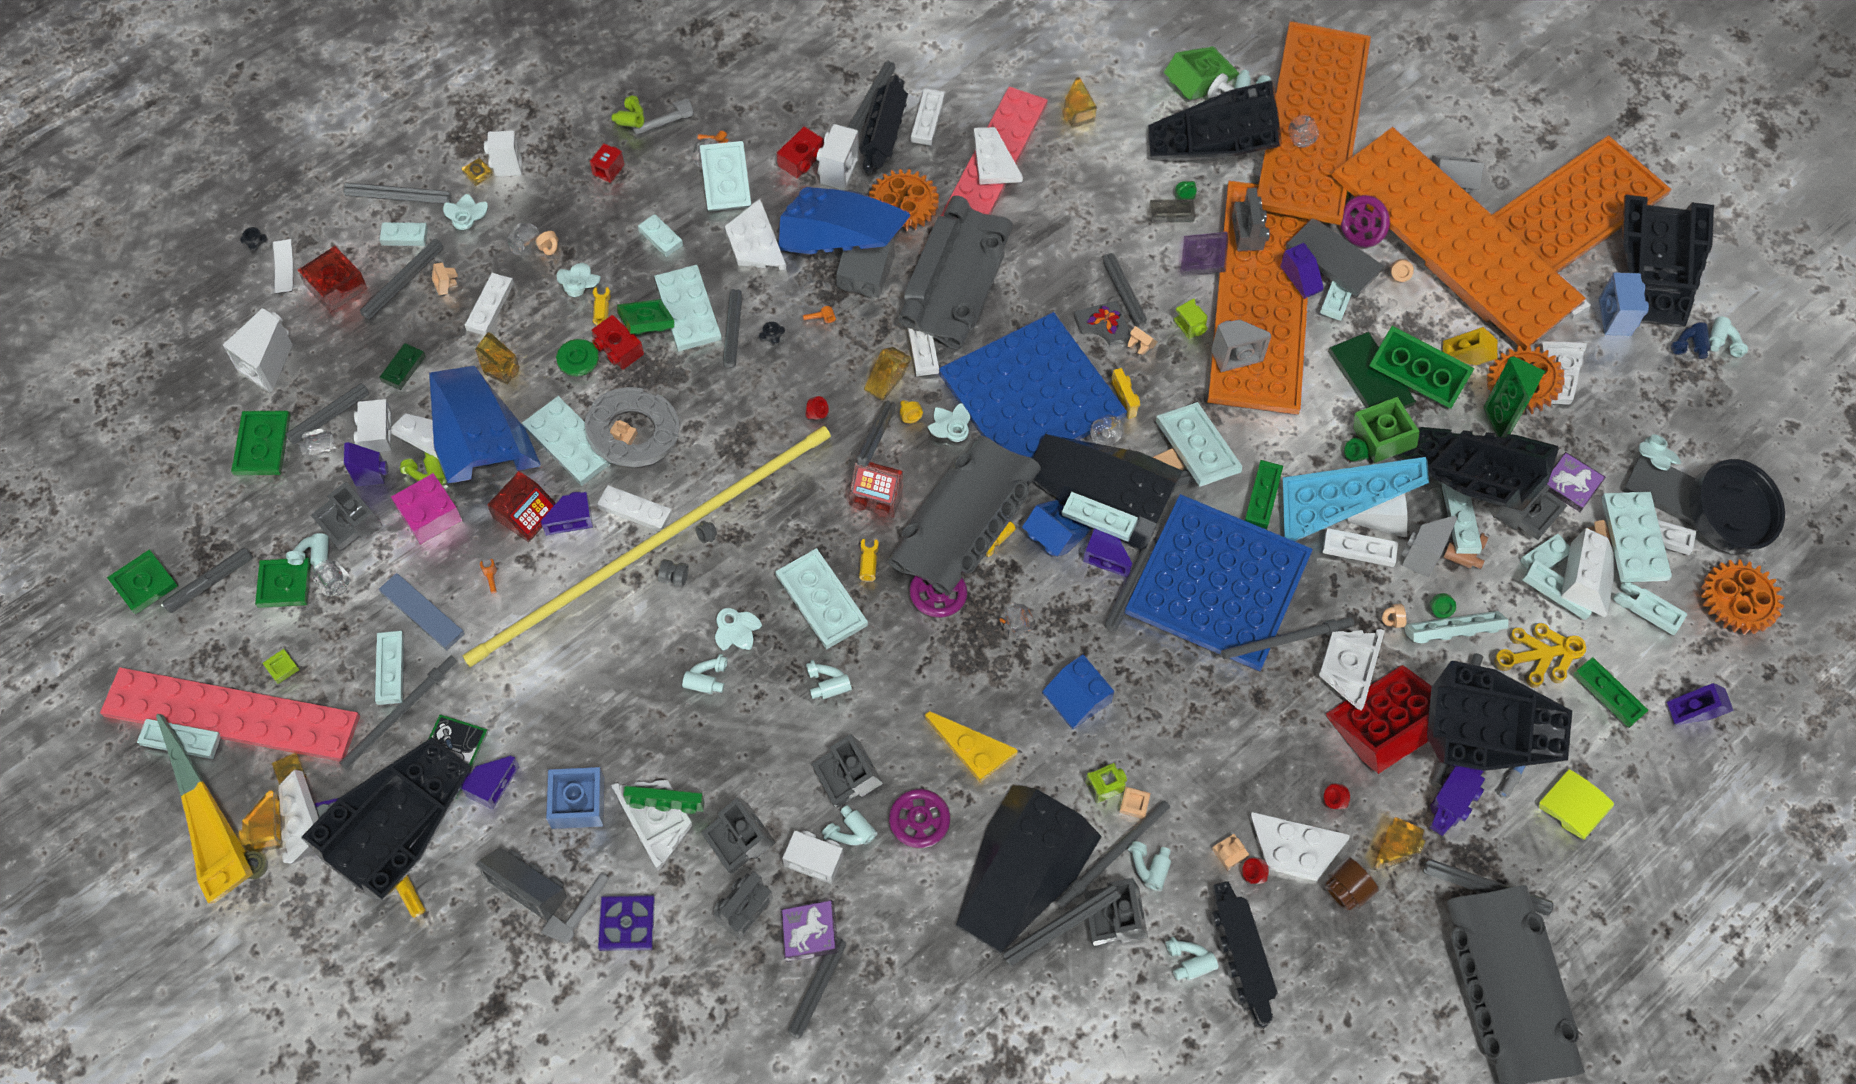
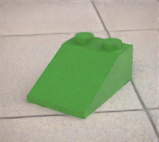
M1214 46L1176 52L1164 71L1169 77L1170 82L1176 85L1182 91V94L1190 100L1206 96L1212 83L1220 74L1224 73L1228 76L1227 83L1240 74Z

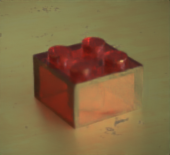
M333 246L298 269L304 285L330 313L368 288L361 272L336 246Z

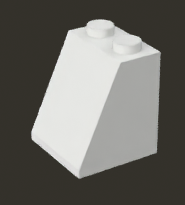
M262 308L223 344V347L240 373L271 393L293 344L288 337L290 335L289 332L282 325L283 320L275 312L270 313Z

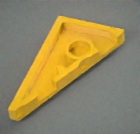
M931 711L925 714L926 721L979 783L1018 754L1017 749Z

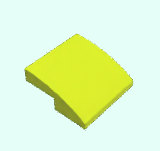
M1570 769L1539 802V809L1560 820L1562 828L1583 840L1614 806V802L1601 790Z

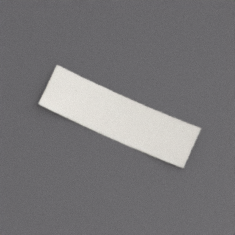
M291 239L274 241V293L292 291L293 258Z

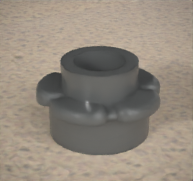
M703 520L700 525L696 526V534L702 543L715 540L717 530L713 523Z

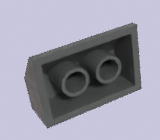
M500 847L475 864L487 882L546 922L550 920L567 898L563 890L564 885L554 877H551L549 880L542 875L543 871L533 863L528 866L521 861L523 858L512 849L507 852Z

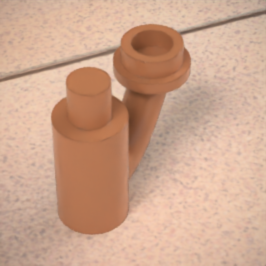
M1485 533L1480 534L1482 550L1489 538L1485 536ZM1453 541L1449 542L1443 558L1470 569L1472 566L1481 569L1485 560L1476 557L1477 554H1457Z

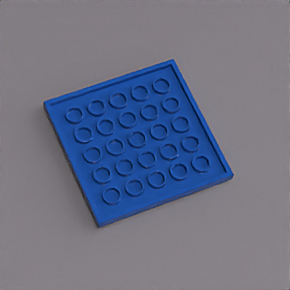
M1054 312L939 368L940 377L958 403H962L968 411L970 420L981 436L990 438L1011 452L1032 459L1045 434L1081 440L1090 435V432L1092 434L1093 431L1096 432L1127 415V410Z
M1180 494L1124 614L1220 655L1221 650L1275 637L1313 549ZM1270 648L1230 659L1261 671Z

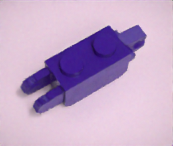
M1455 766L1430 805L1432 813L1435 814L1429 827L1430 829L1443 836L1452 825L1455 827L1460 820L1466 821L1473 810L1469 807L1472 800L1477 802L1485 790L1481 787L1485 780L1481 776L1484 771Z

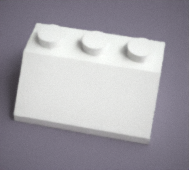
M1585 528L1571 542L1561 592L1562 598L1603 617H1606L1608 614L1616 568L1615 555L1607 537Z

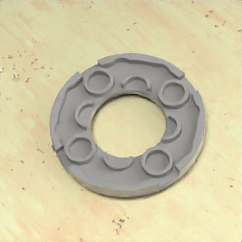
M619 388L601 395L592 403V407L585 417V435L594 452L606 461L625 467H641L660 461L673 450L679 436V419L673 406L661 395L656 394L655 396L644 392L643 388ZM623 412H640L652 420L655 432L648 441L642 444L635 445L634 443L628 445L624 441L616 440L611 435L609 430L611 420Z

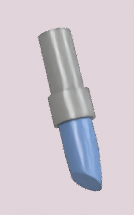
M1526 766L1513 767L1509 771L1506 781L1499 792L1502 797L1508 798L1515 785L1520 781L1521 774Z

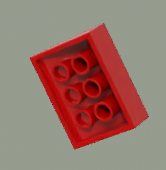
M1402 665L1369 686L1362 710L1357 709L1346 700L1327 712L1326 717L1358 757L1379 774L1428 742L1427 729L1432 686Z

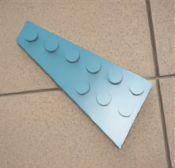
M1426 457L1283 477L1285 538L1297 541L1429 483Z

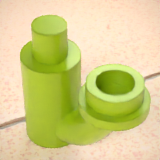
M631 95L624 101V106L629 111H618L613 113L611 118L619 126L641 128L644 124L643 108L639 104L638 98Z
M424 452L426 458H424L423 462L427 474L417 470L418 465L413 459H405L400 463V472L410 475L417 481L434 473L442 486L447 482L439 460Z

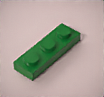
M1260 460L1244 521L1264 529L1268 528L1283 470L1282 465Z
M1593 657L1573 674L1628 728L1649 711Z
M625 786L623 795L626 804L635 809H644L647 806L655 807L659 811L666 812L670 811V809H678L683 813L695 814L696 811L703 812L705 804L703 794L694 792Z

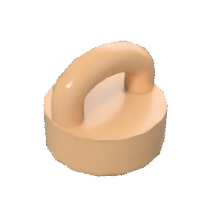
M546 231L537 237L535 243L541 251L549 256L556 252L559 238L554 231Z
M1398 259L1390 266V273L1396 281L1405 282L1412 277L1414 268L1408 260Z
M1401 603L1392 604L1390 608L1383 612L1382 622L1386 626L1404 628L1406 626L1404 606ZM1389 614L1392 615V620H1388Z

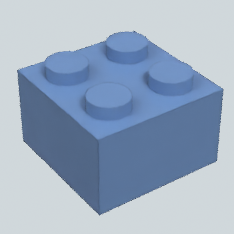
M1613 273L1598 298L1605 335L1632 336L1636 328L1640 326L1644 315L1648 313L1649 304L1645 301V284L1642 282L1640 273Z
M600 767L548 770L546 819L551 829L603 827L605 778Z

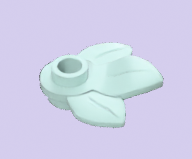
M465 194L457 204L445 203L443 211L445 216L452 220L455 228L465 230L470 228L474 221L485 216L488 204L487 202L475 204L469 194Z
M578 263L572 266L571 270L560 269L557 272L558 283L563 285L564 291L571 297L581 296L585 288L595 287L601 280V276L591 274L590 266L586 263Z
M963 404L957 405L953 413L939 407L935 408V423L928 426L930 433L938 438H949L954 442L965 440L969 434L967 424L970 421V414Z
M1652 434L1639 444L1640 453L1645 457L1651 458L1652 464L1658 469L1667 471L1671 463L1681 464L1677 454L1666 448L1668 446L1667 441L1659 435Z
M725 608L718 613L716 618L719 628L715 634V640L722 651L727 650L732 644L744 650H751L753 645L752 631L761 628L762 624L750 612L738 613L732 608ZM730 616L733 618V622L726 623L724 618Z

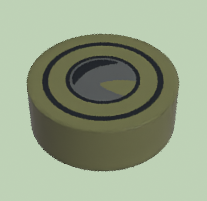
M256 851L246 853L244 856L253 873L248 879L260 878L267 871V859Z

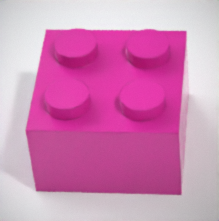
M434 473L391 496L398 512L420 545L462 521L455 504Z

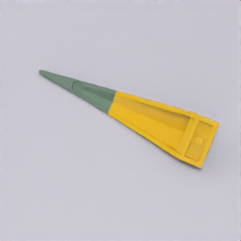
M157 714L156 718L172 763L184 807L197 881L208 904L216 903L252 876L253 873L244 856L246 851L165 717L162 714Z

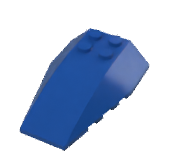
M805 187L799 192L797 198L787 206L780 217L778 246L780 251L817 254L818 250L822 249L825 253L833 252L834 248L841 247L844 251L852 250L854 246H859L860 249L885 247L911 215L907 211L857 191Z
M475 366L429 372L433 445L448 484L470 480L473 467L513 460L517 471L540 467V461L526 429Z

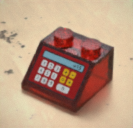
M869 462L866 467L858 466L855 463L849 490V505L858 510L875 512L882 517L890 516L894 518L903 495V471Z
M518 471L487 505L493 519L529 543L543 528L541 520L556 503L537 482Z

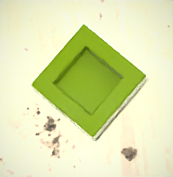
M284 649L262 663L277 684H280L299 671V668Z

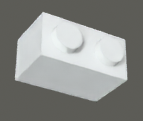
M515 131L488 132V141H484L485 154H489V167L493 168L495 176H521L522 156Z
M387 400L358 402V411L354 412V420L357 425V431H354L355 444L377 452L391 451L392 411Z
M794 830L783 856L784 867L832 884L844 857L843 848L835 841L819 840L811 832H798Z

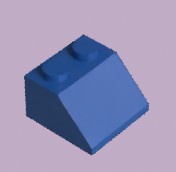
M1058 500L1036 505L1022 528L1028 532L1027 535L1031 539L1039 541L1044 545L1045 550L1049 554L1059 557L1068 554L1092 528L1062 516L1064 505Z
M1081 655L1065 666L1045 687L1042 693L1071 729L1074 730L1111 704L1114 690L1084 655Z

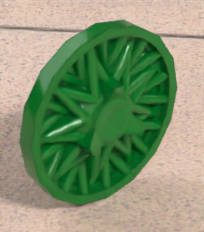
M574 339L564 343L559 348L556 360L558 367L563 373L578 377L594 370L599 361V354L593 343L584 339Z

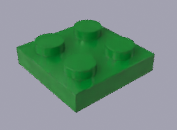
M661 299L617 304V313L630 334H643L647 331H665L666 329L674 328V318Z
M150 549L107 577L135 615L178 587Z
M305 558L300 565H291L288 563V559L259 560L255 605L258 608L307 605L311 570L310 559Z

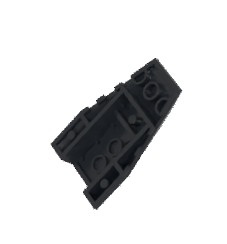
M1625 195L1622 240L1629 273L1641 274L1642 282L1645 284V301L1649 304L1648 313L1644 315L1641 322L1685 327L1695 301L1694 297L1699 288L1702 273L1707 264L1708 254L1711 252L1713 245L1714 205L1692 202L1686 209L1647 205L1648 197Z
M1421 427L1419 429L1417 447L1396 455V458L1408 460L1426 457L1429 477L1463 495L1523 511L1549 482L1559 447L1514 434H1507L1506 437H1496V433L1486 432L1485 436L1473 435L1472 431L1466 430L1459 434L1452 433V429Z
M1049 434L1044 435L1033 457L1041 467L1033 481L1049 494H1053L1063 505L1066 504L1071 492L1138 517V522L1129 541L1120 539L1121 543L1138 551L1147 548L1163 510L1183 473L1182 470L1142 452Z
M1013 785L987 825L956 927L1001 954L1078 878L1102 836L1081 814L1036 788Z

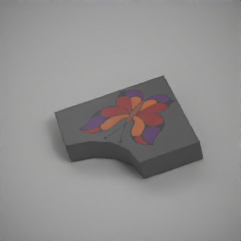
M1117 301L1074 312V317L1081 334H1097L1104 338L1110 346L1130 340L1131 334Z

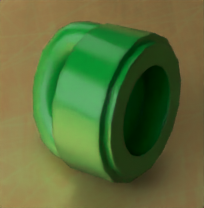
M1183 181L1177 184L1175 197L1178 201L1189 203L1196 197L1197 188L1194 181Z
M1353 438L1346 443L1344 453L1348 460L1360 462L1369 458L1368 445L1364 440Z
M1447 593L1437 594L1429 602L1432 612L1439 618H1448L1456 611V602Z

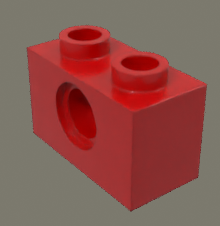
M804 126L776 152L778 167L798 179L803 173L808 172L811 165L817 160L818 150L824 146V138Z
M613 314L591 330L593 335L592 342L599 351L603 350L609 361L613 365L617 364L622 370L644 355L642 342L634 334H630L629 330Z

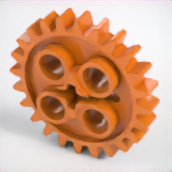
M899 169V174H895L891 170V176L884 173L883 180L877 178L876 184H872V191H869L870 197L909 212L911 216L902 226L906 231L909 230V226L917 230V224L924 227L925 220L931 222V215L935 216L936 209H938L939 193H937V187L933 186L932 180L927 181V175L919 177V171L913 175L910 169H908L907 173H903L902 169Z
M1528 345L1526 350L1523 351L1521 346H1518V352H1514L1510 348L1508 356L1501 353V360H1494V366L1489 367L1490 374H1487V387L1490 393L1509 357H1517L1545 371L1535 390L1536 393L1533 394L1525 408L1529 409L1531 414H1533L1536 407L1543 411V404L1550 407L1551 399L1557 401L1558 393L1563 392L1562 385L1565 383L1564 369H1561V362H1556L1555 355L1549 357L1548 350L1540 353V347H1537L1535 351H1531V346Z
M1740 559L1735 564L1732 560H1729L1726 564L1721 562L1717 567H1713L1704 578L1705 582L1701 586L1705 590L1701 597L1707 599L1703 606L1711 607L1708 615L1716 614L1715 622L1724 621L1723 628L1731 625L1734 633L1741 628L1743 635H1746L1749 630L1756 634L1759 630L1763 632L1768 627H1771L1781 616L1780 611L1784 608V605L1780 602L1784 599V596L1777 595L1781 587L1773 586L1777 580H1769L1767 578L1770 573L1769 571L1762 574L1760 572V565L1754 569L1749 561L1743 566Z

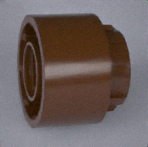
M1347 857L1328 874L1329 880L1325 883V888L1330 896L1345 910H1351L1353 907L1360 909L1379 892V888L1372 877L1351 857Z

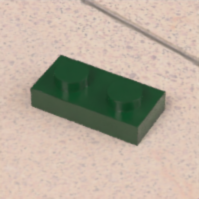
M404 343L380 375L381 382L401 391L426 357L424 351Z

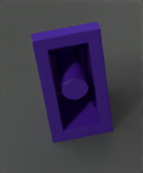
M1305 243L1286 250L1280 267L1303 298L1306 299L1323 291L1324 286L1317 260Z
M350 442L344 443V465L355 486L385 484V475H388V463L383 461L380 452Z
M573 492L559 499L541 520L546 536L593 528L587 492Z
M1094 529L1086 548L1083 562L1128 578L1132 562L1120 539Z
M1715 683L1667 701L1675 725L1712 720L1734 711L1726 689Z
M513 756L476 766L468 774L461 789L467 798L493 810L520 766Z

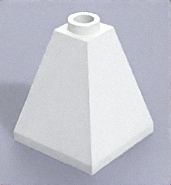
M1405 493L1347 518L1348 522L1389 534L1407 537Z

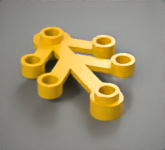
M1538 623L1532 631L1534 637L1527 634L1522 628L1513 629L1509 636L1511 642L1514 644L1524 643L1535 650L1514 654L1511 650L1502 649L1495 656L1494 664L1499 670L1508 671L1515 664L1540 660L1535 671L1531 672L1527 677V684L1532 688L1541 686L1544 681L1543 676L1553 657L1563 655L1559 666L1555 667L1550 673L1551 681L1560 684L1566 679L1567 670L1572 660L1580 659L1586 652V644L1581 637L1574 635L1565 638L1549 629L1544 623ZM1537 629H1542L1544 634L1539 633ZM1514 633L1520 634L1522 638H1517ZM1547 638L1557 644V646L1551 647L1540 640ZM1569 646H1573L1576 651L1572 650ZM1500 660H1505L1507 665L1503 664ZM1555 672L1560 673L1562 678H1558ZM1532 677H1536L1539 680V682H1534L1532 680Z

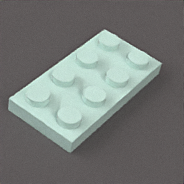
M697 265L654 276L661 300L674 318V328H671L678 352L722 340Z
M559 396L522 422L526 431L581 486L611 464V462L600 457L590 447L585 435V422Z
M1198 402L1157 416L1156 423L1199 487L1241 473V463Z
M1651 492L1604 493L1601 500L1621 582L1669 581L1672 574Z
M817 548L775 571L777 578L826 650L868 626V621Z

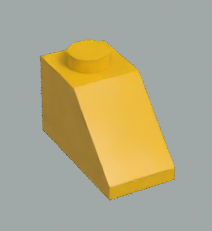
M1481 327L1444 340L1443 352L1465 364L1480 365L1498 359L1497 339L1487 329Z

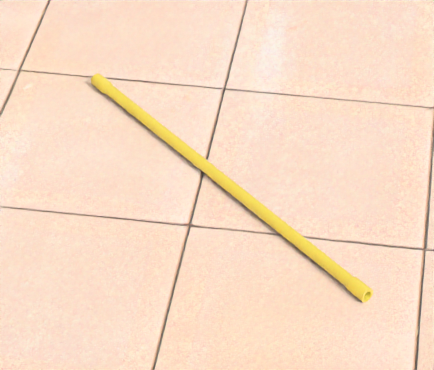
M825 426L820 427L801 442L485 643H481L463 654V659L471 668L488 657L493 651L811 448H815L831 438L830 432Z

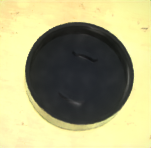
M1741 459L1720 461L1702 471L1691 486L1689 505L1694 523L1700 533L1718 549L1737 555L1750 554L1773 543L1782 532L1785 523V505L1782 495L1772 478L1755 464Z

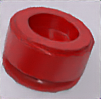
M816 396L808 400L806 407V417L808 419L819 420L827 416L829 407L823 397Z
M1330 784L1324 791V801L1329 808L1346 809L1350 801V792L1345 785Z
M1249 858L1243 864L1242 874L1248 883L1262 884L1268 880L1269 868L1263 859Z

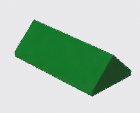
M1391 326L1369 365L1450 409L1475 369L1394 326Z
M1514 356L1509 357L1483 406L1497 437H1506L1507 434L1512 433L1545 373L1544 370Z

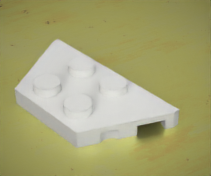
M757 200L725 226V232L737 264L748 267L756 266L757 268H766V265L777 266L779 270H786L785 261L762 202Z
M1382 629L1376 630L1375 633H1363V630L1349 633L1344 631L1332 632L1319 673L1322 679L1359 710L1363 709L1385 632Z
M668 780L654 781L653 783L635 782L633 785L612 784L611 787L658 871L692 827L689 817L678 809H670V811L665 812L656 810L655 807L647 806L644 809H635L626 804L623 796L625 786L673 790Z
M1254 812L1250 815V822L1253 823L1257 835L1256 841L1263 854L1262 859L1267 863L1269 870L1314 881L1320 878L1350 837L1348 834Z

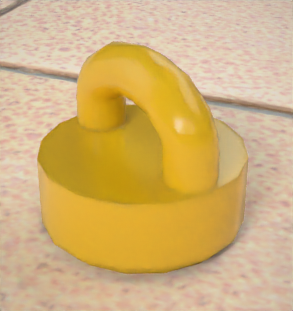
M906 400L900 402L901 409L899 414L903 422L908 424L914 423L922 417L923 409L918 402H908Z

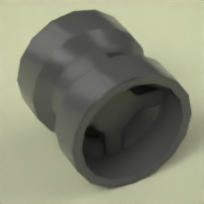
M664 559L659 569L658 581L665 584L671 582L675 586L683 588L688 577L689 565L685 563L674 564L673 561Z

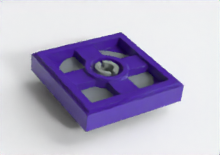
M601 896L599 951L653 950L655 896Z

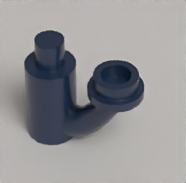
M1703 322L1693 324L1681 333L1677 341L1671 344L1673 353L1682 355L1688 351L1689 343L1687 340L1692 337L1694 352L1698 353L1699 359H1706L1708 351L1711 349L1707 324Z

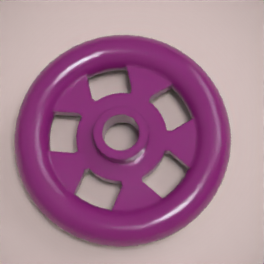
M1361 195L1351 199L1345 205L1340 227L1344 237L1350 243L1357 247L1370 248L1379 244L1386 237L1390 227V217L1386 206L1379 199L1369 195ZM1367 204L1374 207L1373 213L1365 210ZM1354 208L1359 210L1355 218L1351 215ZM1376 217L1381 218L1380 227H1375ZM1364 218L1368 219V225L1364 224ZM1353 224L1358 230L1355 235L1350 229V226ZM1372 231L1373 237L1365 239L1364 233Z
M914 576L910 584V597L913 604L919 611L931 617L942 618L951 616L963 607L967 599V586L963 578L953 589L954 592H958L956 600L950 599V595L946 596L945 592L943 594L934 593L937 590L931 584L927 586L923 582L924 579L918 576ZM926 592L929 599L923 601L920 593ZM934 603H945L944 608H935Z
M913 789L903 793L895 800L889 813V824L895 837L903 844L913 848H927L935 845L946 835L950 826L951 817L946 802L935 792L926 789ZM924 799L925 806L914 807L913 800ZM937 807L940 817L933 819L930 809ZM901 809L909 810L907 820L899 818ZM922 816L925 820L922 823H918L915 821V818ZM932 825L936 831L927 836L924 831ZM908 826L917 831L914 837L905 832Z

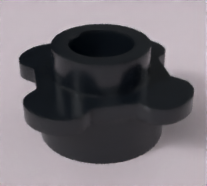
M250 227L243 232L240 241L242 244L248 245L250 250H256L262 243L267 241L266 234H261L258 228Z
M767 322L763 326V332L759 333V338L762 341L767 340L771 344L777 345L780 343L781 335L785 334V328L776 322Z

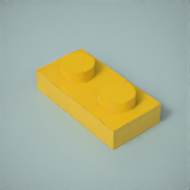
M1123 369L1113 370L1111 384L1119 401L1127 410V419L1137 416L1138 407H1140L1139 397L1133 393L1131 380L1128 375L1125 376Z

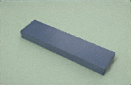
M398 573L379 588L383 596L446 651L465 634L460 627Z

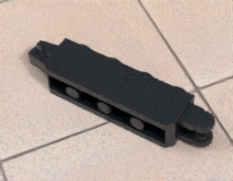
M897 74L891 76L888 83L877 88L874 93L859 145L860 153L864 156L863 169L867 173L873 172L874 168H882L884 163L893 155V147L897 140V133L902 123V115L908 98V93L904 90L905 81L899 78Z
M1229 881L1214 884L1212 889L1215 905L1212 912H1210L1213 926L1218 927L1220 937H1218V943L1221 952L1226 953L1228 963H1226L1228 975L1231 979L1234 978L1236 984L1234 989L1236 1001L1239 1005L1242 1004L1244 1012L1250 1010L1255 1026L1265 1029L1272 1022L1273 1014L1271 1013L1270 1004L1278 992L1249 902L1242 896L1236 897Z

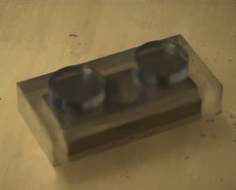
M1193 199L1150 200L1151 223L1195 221Z

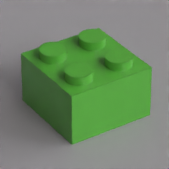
M1398 397L1355 412L1353 429L1358 438L1367 443L1368 454L1374 463L1417 447L1420 431Z

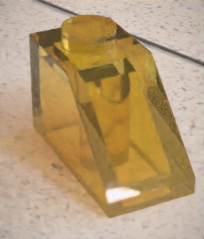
M1080 77L1075 79L1062 110L1064 120L1068 121L1072 128L1094 122L1096 118L1097 106Z
M487 332L475 349L485 375L508 385L510 380L515 378L519 372L520 367L516 355L493 334Z
M895 347L882 349L864 390L881 400H885L903 378L912 357Z
M268 791L242 820L239 841L249 852L283 848L280 801L274 791Z
M1395 817L1388 827L1372 870L1378 872L1411 860L1415 853L1420 854L1425 844V840L1422 839L1425 829Z

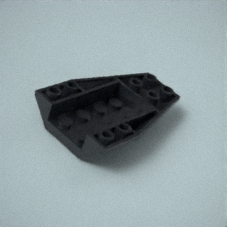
M1272 80L1229 90L1148 125L1150 157L1154 160H1209L1244 155L1282 145L1279 112Z
M1450 661L1431 689L1427 739L1440 763L1481 771L1567 761L1569 757L1572 710L1495 669Z
M431 737L338 798L301 838L327 866L362 893L384 901L420 862L472 767Z

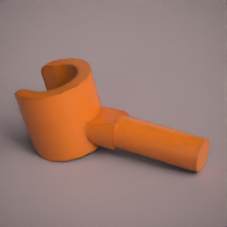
M722 130L716 136L698 134L699 140L711 141L714 144L727 143L729 139L725 138L727 133Z
M830 306L823 307L820 312L803 315L804 320L823 318L825 323H832L836 320L834 311Z
M491 559L492 564L489 567H484L483 561H481L480 567L483 575L488 579L490 592L495 594L497 590L494 575L497 572L494 560Z

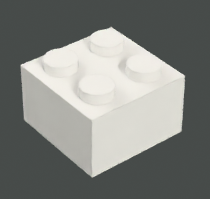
M833 124L831 131L826 133L824 146L819 148L817 153V160L819 161L818 174L820 175L821 184L841 190L846 189L859 159L858 130Z

